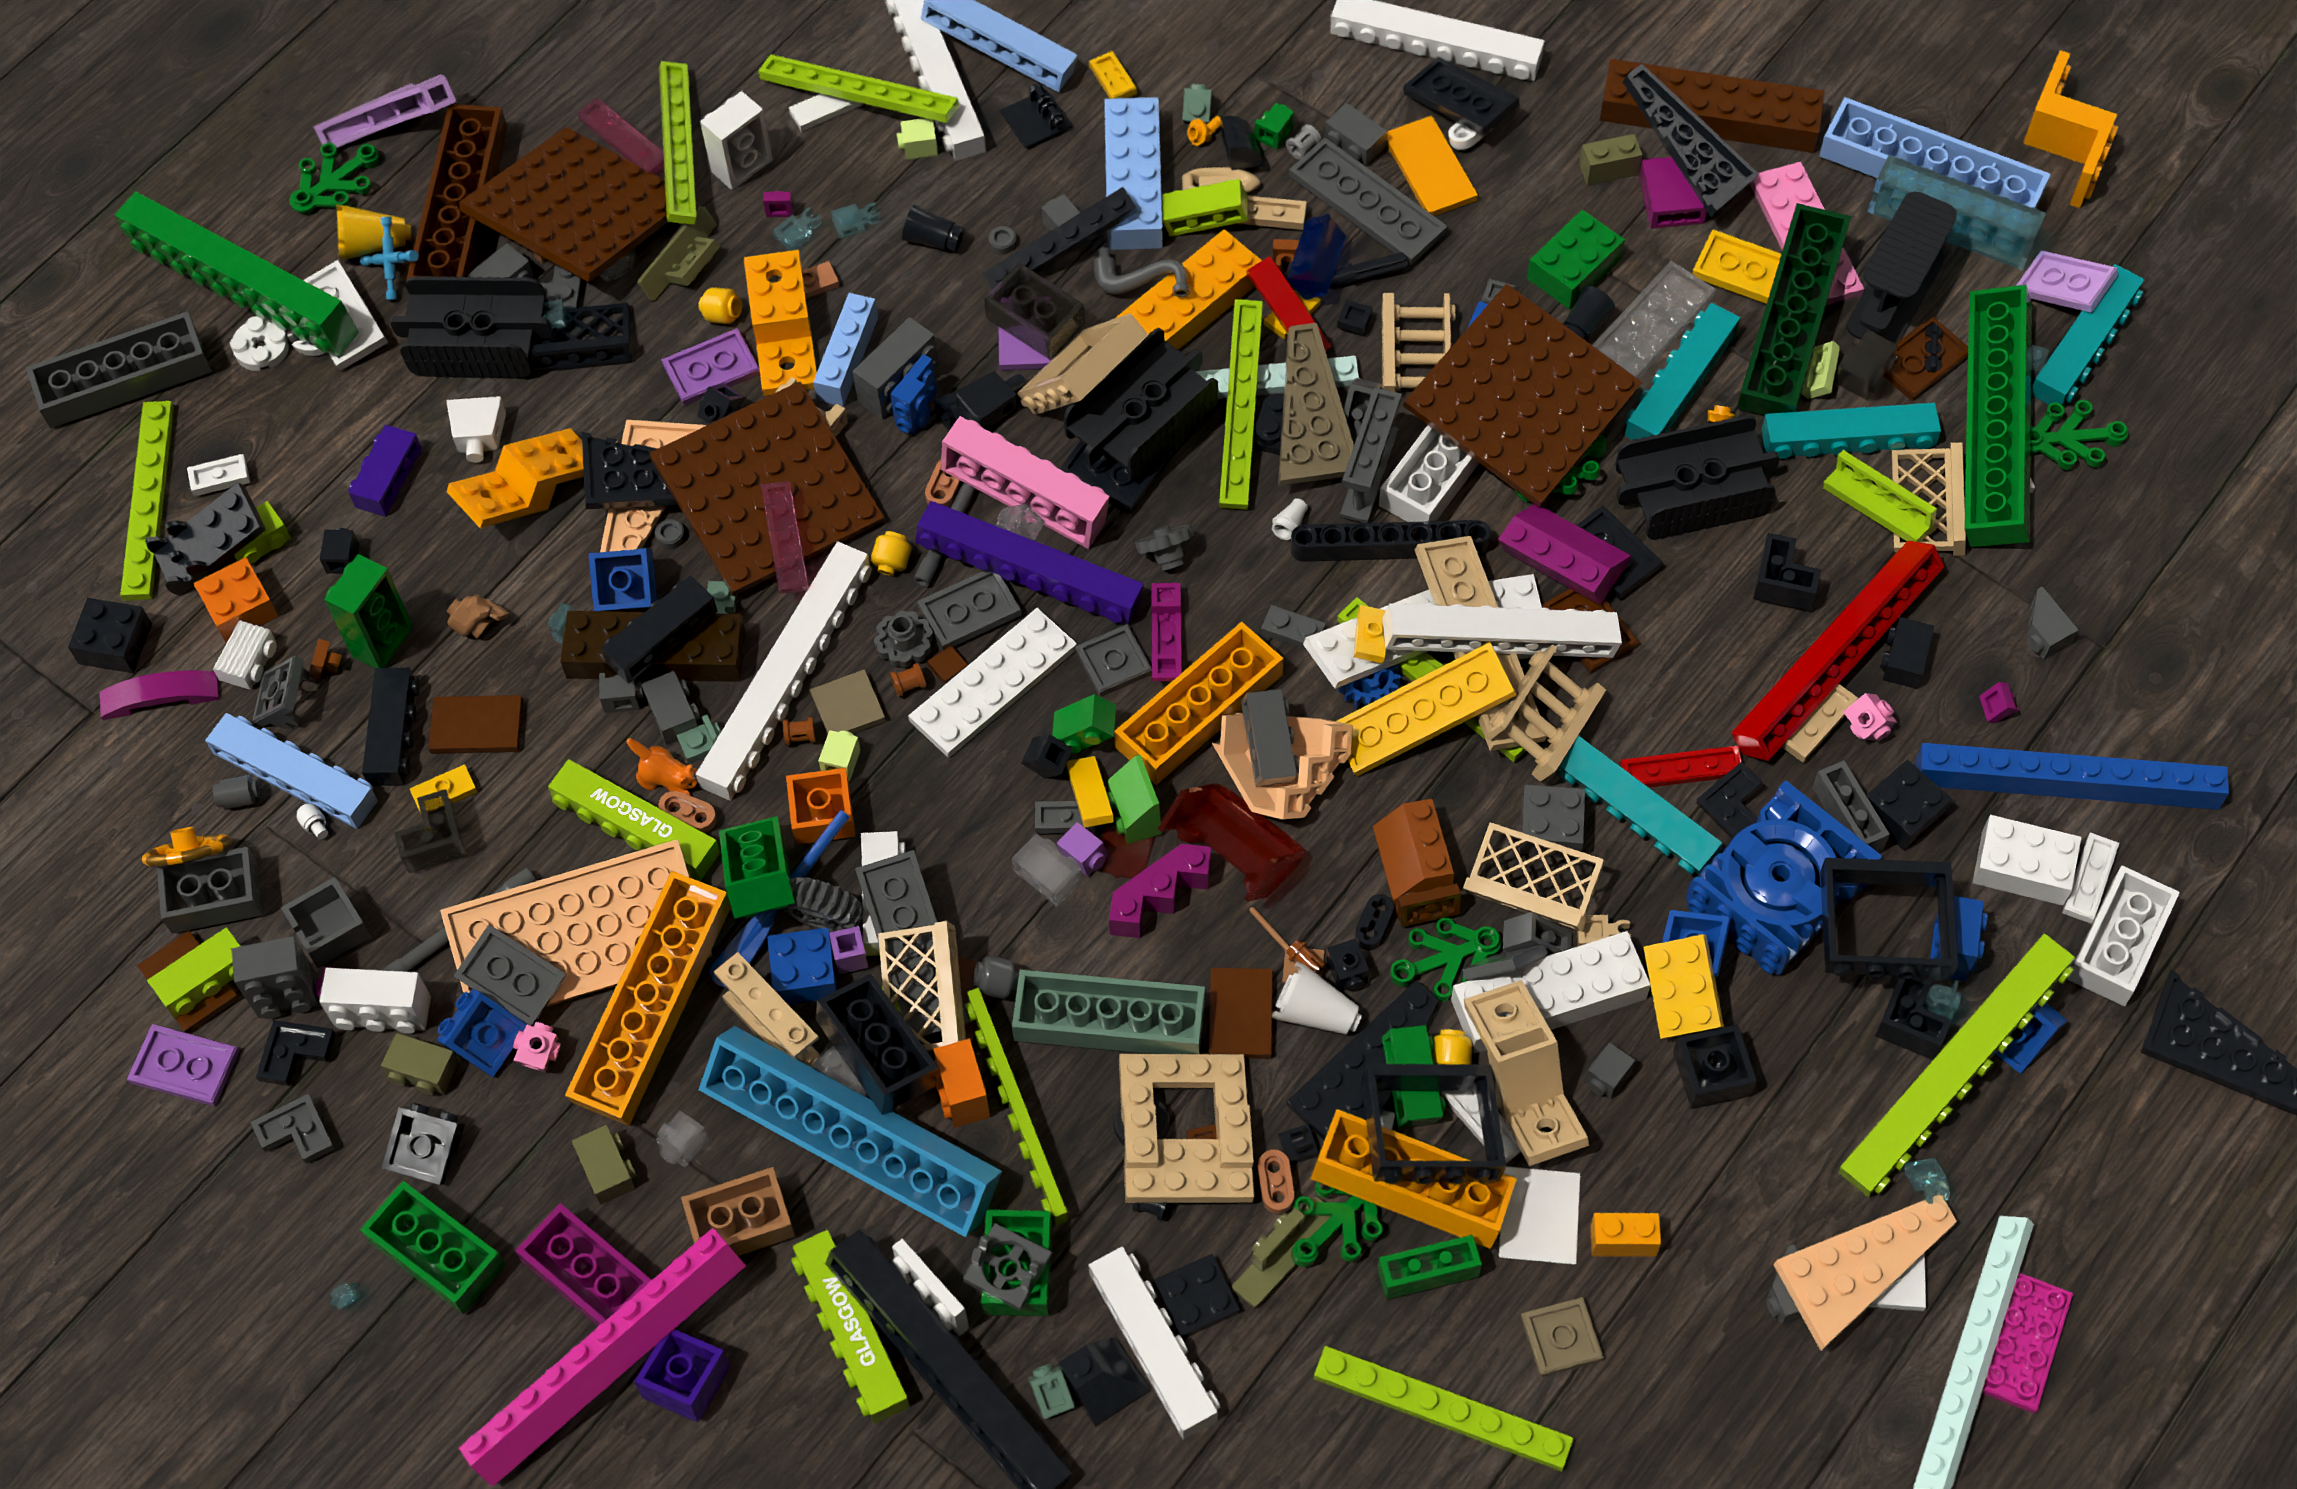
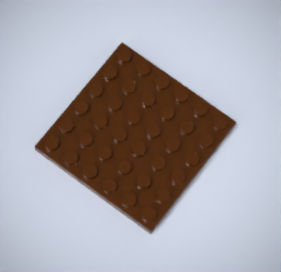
M568 127L560 130L459 202L460 211L587 282H590L668 223L664 179Z
M1506 283L1404 401L1403 407L1540 508L1640 389L1643 382Z
M801 381L650 452V459L724 583L729 588L732 596L834 547L837 542L842 543L884 522L883 514Z

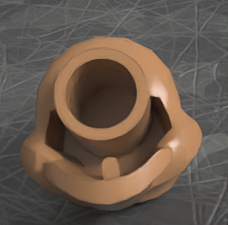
M479 595L467 596L462 601L456 598L446 611L450 614L447 624L451 629L463 637L472 634L477 639L492 621L488 616L499 621L508 618L510 614L501 606Z

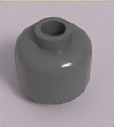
M986 956L982 962L978 961L975 965L973 986L979 988L981 995L1005 999L1009 996L1011 990H1017L1019 972L1015 971V965L1010 959Z

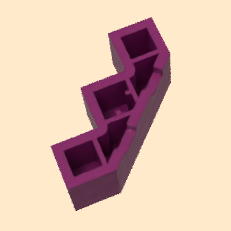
M1180 844L1115 890L1112 895L1109 916L1110 935L1140 938L1144 911L1174 914L1178 887L1208 890L1211 869V847Z

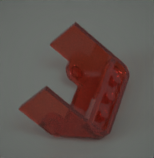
M1218 783L1181 790L1157 828L1160 832L1175 829L1178 832L1179 838L1190 844L1193 842H1205L1245 874L1243 882L1248 893L1244 899L1248 902L1268 897L1301 863L1306 855L1305 849L1262 814L1251 812L1243 799Z

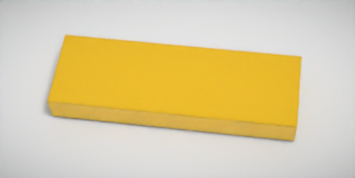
M1095 756L1067 761L1066 769L1084 828L1113 823L1112 809Z

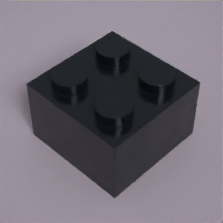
M87 598L68 649L79 665L134 674L152 627V622L142 606Z
M1908 759L1866 795L1889 832V838L1903 851H1906L1946 815L1952 801L1949 795Z
M1738 1024L1677 1038L1673 1054L1691 1109L1752 1095L1757 1080Z

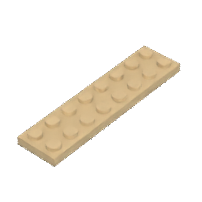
M1471 536L1417 544L1415 553L1435 605L1452 606L1461 604L1465 607L1488 605L1498 608ZM1453 652L1455 659H1458L1464 656L1465 654L1469 653ZM1497 654L1514 690H1516L1525 676L1517 654ZM1529 691L1524 702L1539 714L1532 693ZM1510 699L1477 715L1490 751L1520 746L1504 731L1491 740L1486 737L1492 727L1489 722L1499 710L1504 709ZM1518 712L1511 719V722L1534 742L1539 743L1546 740L1547 736Z

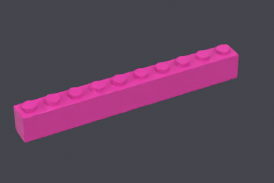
M712 1228L460 1446L459 1449L469 1465L493 1487L746 1267V1265L718 1232Z

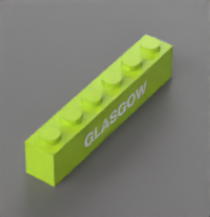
M569 759L548 786L552 802L557 807L563 810L569 808L576 812V815L584 822L598 824L606 834L611 837L618 835L625 839V842L631 848L637 851L678 839L689 877L692 876L701 881L720 854L716 839Z
M828 1229L793 1245L796 1257L791 1258L792 1264L798 1276L804 1274L809 1283L804 1286V1289L811 1304L817 1302L822 1311L816 1315L824 1332L831 1330L835 1340L829 1343L837 1360L844 1358L848 1368L843 1370V1373L850 1388L855 1386L858 1388L861 1397L856 1399L863 1416L870 1415L873 1423L876 1424L909 1408L906 1394L867 1312L825 1265L830 1250L835 1247Z

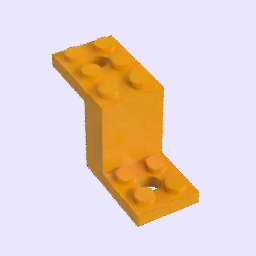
M2060 50L2034 111L2023 144L2085 164L2069 204L2080 208L2084 198L2090 199L2103 167V163L2099 161H2105L2112 145L2107 141L2113 142L2118 126L2113 125L2117 114L2061 96L2065 83L2061 82V80L2066 82L2071 66L2067 65L2070 53Z

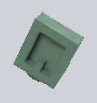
M708 715L702 716L703 725L676 735L688 764L705 758L721 733L718 723L714 722L711 724Z
M1046 1364L1032 1371L1034 1375L1028 1377L1027 1380L1032 1387L1043 1419L1074 1407L1062 1371L1058 1366L1052 1367L1051 1364Z

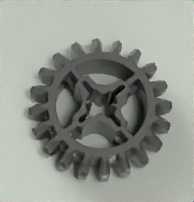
M809 877L791 879L795 903L783 908L789 916L815 929L828 927L829 932L860 925L864 908L862 903L855 896L850 895L848 891H843L839 886L830 885L828 882L825 883L819 879L813 880Z

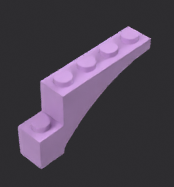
M437 75L417 85L410 83L313 127L322 145L333 143L337 148L394 124L434 112L456 102V99L445 76Z

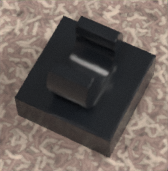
M1309 1124L1279 1133L1280 1144L1284 1154L1289 1159L1290 1165L1318 1157L1319 1152Z

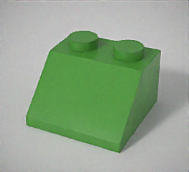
M1141 755L1134 756L1108 780L1109 792H1107L1111 809H1114L1117 817H1114L1118 835L1124 834L1127 844L1162 834L1158 799Z

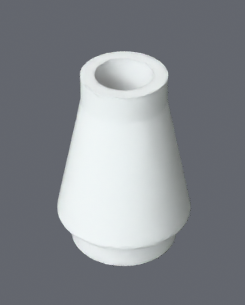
M1294 499L1289 506L1273 518V533L1283 540L1291 539L1294 528L1302 523L1304 514L1308 509L1307 504L1301 499Z

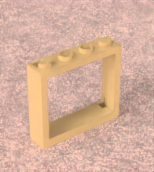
M1131 313L1084 329L1017 393L1022 399L1023 407L1027 406L1036 415L1081 401L1148 334Z

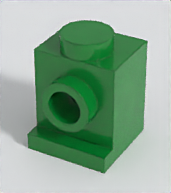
M1275 103L1270 111H1265L1261 120H1256L1255 140L1278 150L1294 128V111L1285 105Z

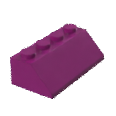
M1535 504L1516 514L1498 539L1507 554L1599 605L1632 559V556L1542 506L1539 508Z

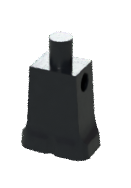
M993 371L955 392L935 399V413L948 431L953 427L959 416L967 420H974L983 429L989 431L1017 411V393L1027 382L1020 373L1004 381Z

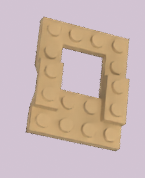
M1120 1054L1119 1076L1121 1117L1124 1124L1125 1138L1124 1180L1126 1203H1252L1254 1199L1252 1177L1253 1149L1250 1107L1247 1105L1244 1054ZM1153 1088H1213L1217 1139H1157Z

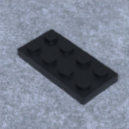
M1439 56L1403 85L1405 95L1483 136L1520 106L1519 97Z

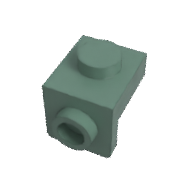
M1192 84L1191 88H1185L1183 122H1191L1194 119H1201L1205 123L1210 122L1212 90H1207L1206 85Z

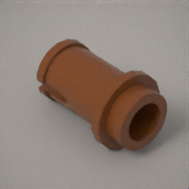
M1296 940L1286 952L1290 956L1289 960L1291 962L1299 961L1317 974L1326 966L1325 962H1322L1307 948L1305 941Z

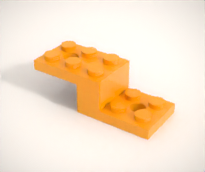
M799 250L744 257L751 319L757 344L763 395L768 396L776 393L777 389L782 384H786L791 377L795 378L797 382L801 381L806 390L814 389L813 381L817 370ZM772 276L782 277L780 281L775 283L768 281ZM787 362L795 364V366L789 370H784L780 368L784 363Z
M569 428L504 445L495 471L449 483L447 493L479 528L548 510L557 484L584 477L582 440Z

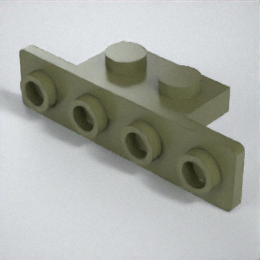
M698 207L695 225L684 224L638 279V285L649 300L655 301L669 283L688 286L696 279L697 274L711 261L715 252L720 248L714 239L707 238L717 225L705 207Z
M1318 1197L1312 1199L1313 1202H1323ZM1306 1205L1302 1211H1308L1309 1207ZM1294 1208L1289 1215L1286 1212L1283 1213L1273 1226L1275 1230L1268 1237L1263 1235L1253 1246L1252 1264L1232 1285V1290L1250 1306L1257 1308L1296 1266L1291 1258V1251L1295 1242L1302 1238L1309 1239L1331 1216H1309L1305 1218V1215L1297 1208ZM1307 1246L1300 1247L1301 1251L1305 1254L1310 1250Z

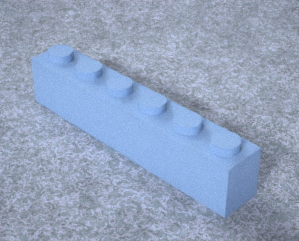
M924 0L921 20L1057 92L1060 91L1074 72L1077 54L975 0Z
M225 713L205 740L214 755L308 804L316 805L321 811L356 829L359 828L378 802L372 791L373 786L364 779L358 778V780L349 777V774L338 766L332 768L326 765L319 756L313 753L307 755L301 752L300 748L294 743L287 740L284 743L278 740L272 732L265 728L259 730L253 727L252 723L242 716L235 718Z

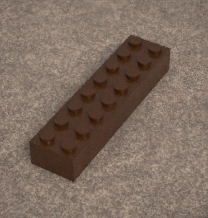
M1610 59L1600 121L1653 129L1623 84L1625 77L1639 65L1643 64L1723 140L1814 153L1820 128L1824 90Z
M448 105L413 249L418 253L417 261L410 262L406 281L408 278L416 276L466 277L475 269L485 224L460 211L459 202L497 176L508 128L502 107Z

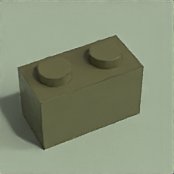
M1635 134L1582 144L1579 165L1587 186L1639 175L1642 152Z
M396 1033L381 1067L387 1079L396 1085L404 1086L407 1083L416 1086L415 1088L418 1091L427 1095H433L434 1092L445 1095L459 1061L452 1050Z
M607 1125L572 1140L600 1205L635 1189L631 1178L636 1177V1173L629 1159L622 1160L619 1152L625 1149L617 1132L611 1135Z

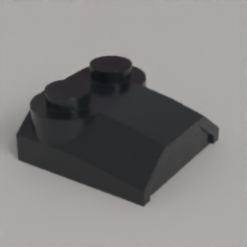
M1271 394L1264 400L1254 431L1252 449L1280 455L1283 394Z

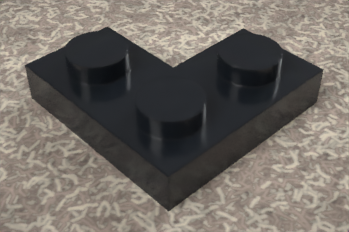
M1740 762L1697 798L1696 804L1733 839L1740 831L1757 823V818L1742 803L1762 787V782Z
M273 1020L256 1078L259 1082L289 1086L297 1057L327 1062L336 1033L332 1028Z

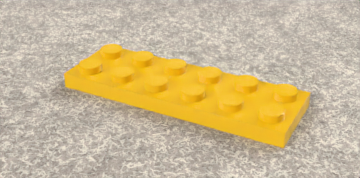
M1489 642L1336 722L1353 725L1351 755L1348 757V761L1354 774L1359 776L1517 694L1494 647Z

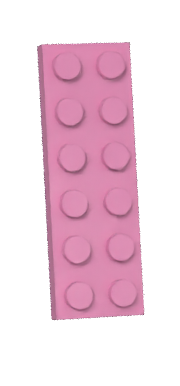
M1801 162L1760 172L1755 181L1750 184L1782 250L1796 203L1824 209ZM1844 247L1826 305L1862 296L1864 288Z

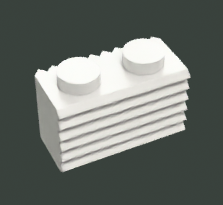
M239 620L213 668L218 679L252 690L255 682H259L262 678L263 666L266 665V661L268 658L273 657L276 651V640L268 628L265 629Z

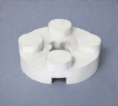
M258 316L249 318L247 323L235 332L230 341V346L238 363L244 368L253 371H259L260 367L268 365L269 368L278 365L286 357L289 349L288 338L284 330L278 328L272 320L261 319ZM260 341H264L266 344L264 347L258 346L255 348V344Z

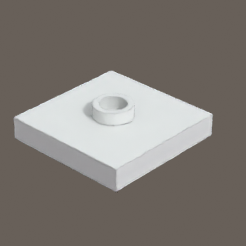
M1925 1253L1868 1307L1924 1311L1926 1308Z

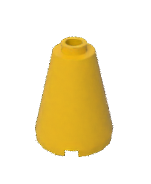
M337 205L339 260H348L383 251L382 238H384V230L380 217H392L390 230L394 248L406 246V240H411L410 224H405L404 218Z

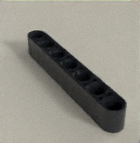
M1480 520L1300 525L1292 531L1291 554L1296 560L1302 562L1418 559L1415 553L1417 544L1442 541L1444 538L1454 539L1471 536L1478 556H1482L1488 550L1491 530L1487 523ZM1473 537H1478L1481 540H1474ZM1389 539H1390V540H1394L1395 542H1387V541H1385V540H1389ZM1414 539H1422L1424 541L1419 542ZM1363 540L1366 543H1358L1357 541ZM1329 541H1335V542H1337V543H1336V544H1330V543H1328V542H1329ZM1300 542H1307L1309 544L1302 545Z

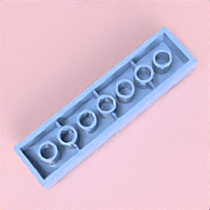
M1844 97L1824 136L1819 155L1830 161L1907 190L1921 192L1937 198L1955 208L2024 234L2044 194L2050 177V173Z

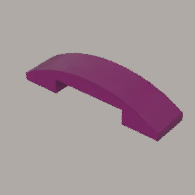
M1152 583V681H1173L1182 673L1180 583Z
M184 670L154 673L122 681L100 692L101 718L106 720L132 715V709L181 700H188L190 705L220 700L218 677L212 671Z

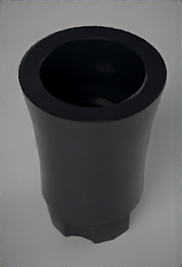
M914 204L905 220L902 240L933 246L945 251L952 250L957 252L961 246L965 228Z
M1585 286L1582 288L1577 302L1563 322V325L1585 341H1588L1600 324L1615 310V304L1602 290L1593 286Z

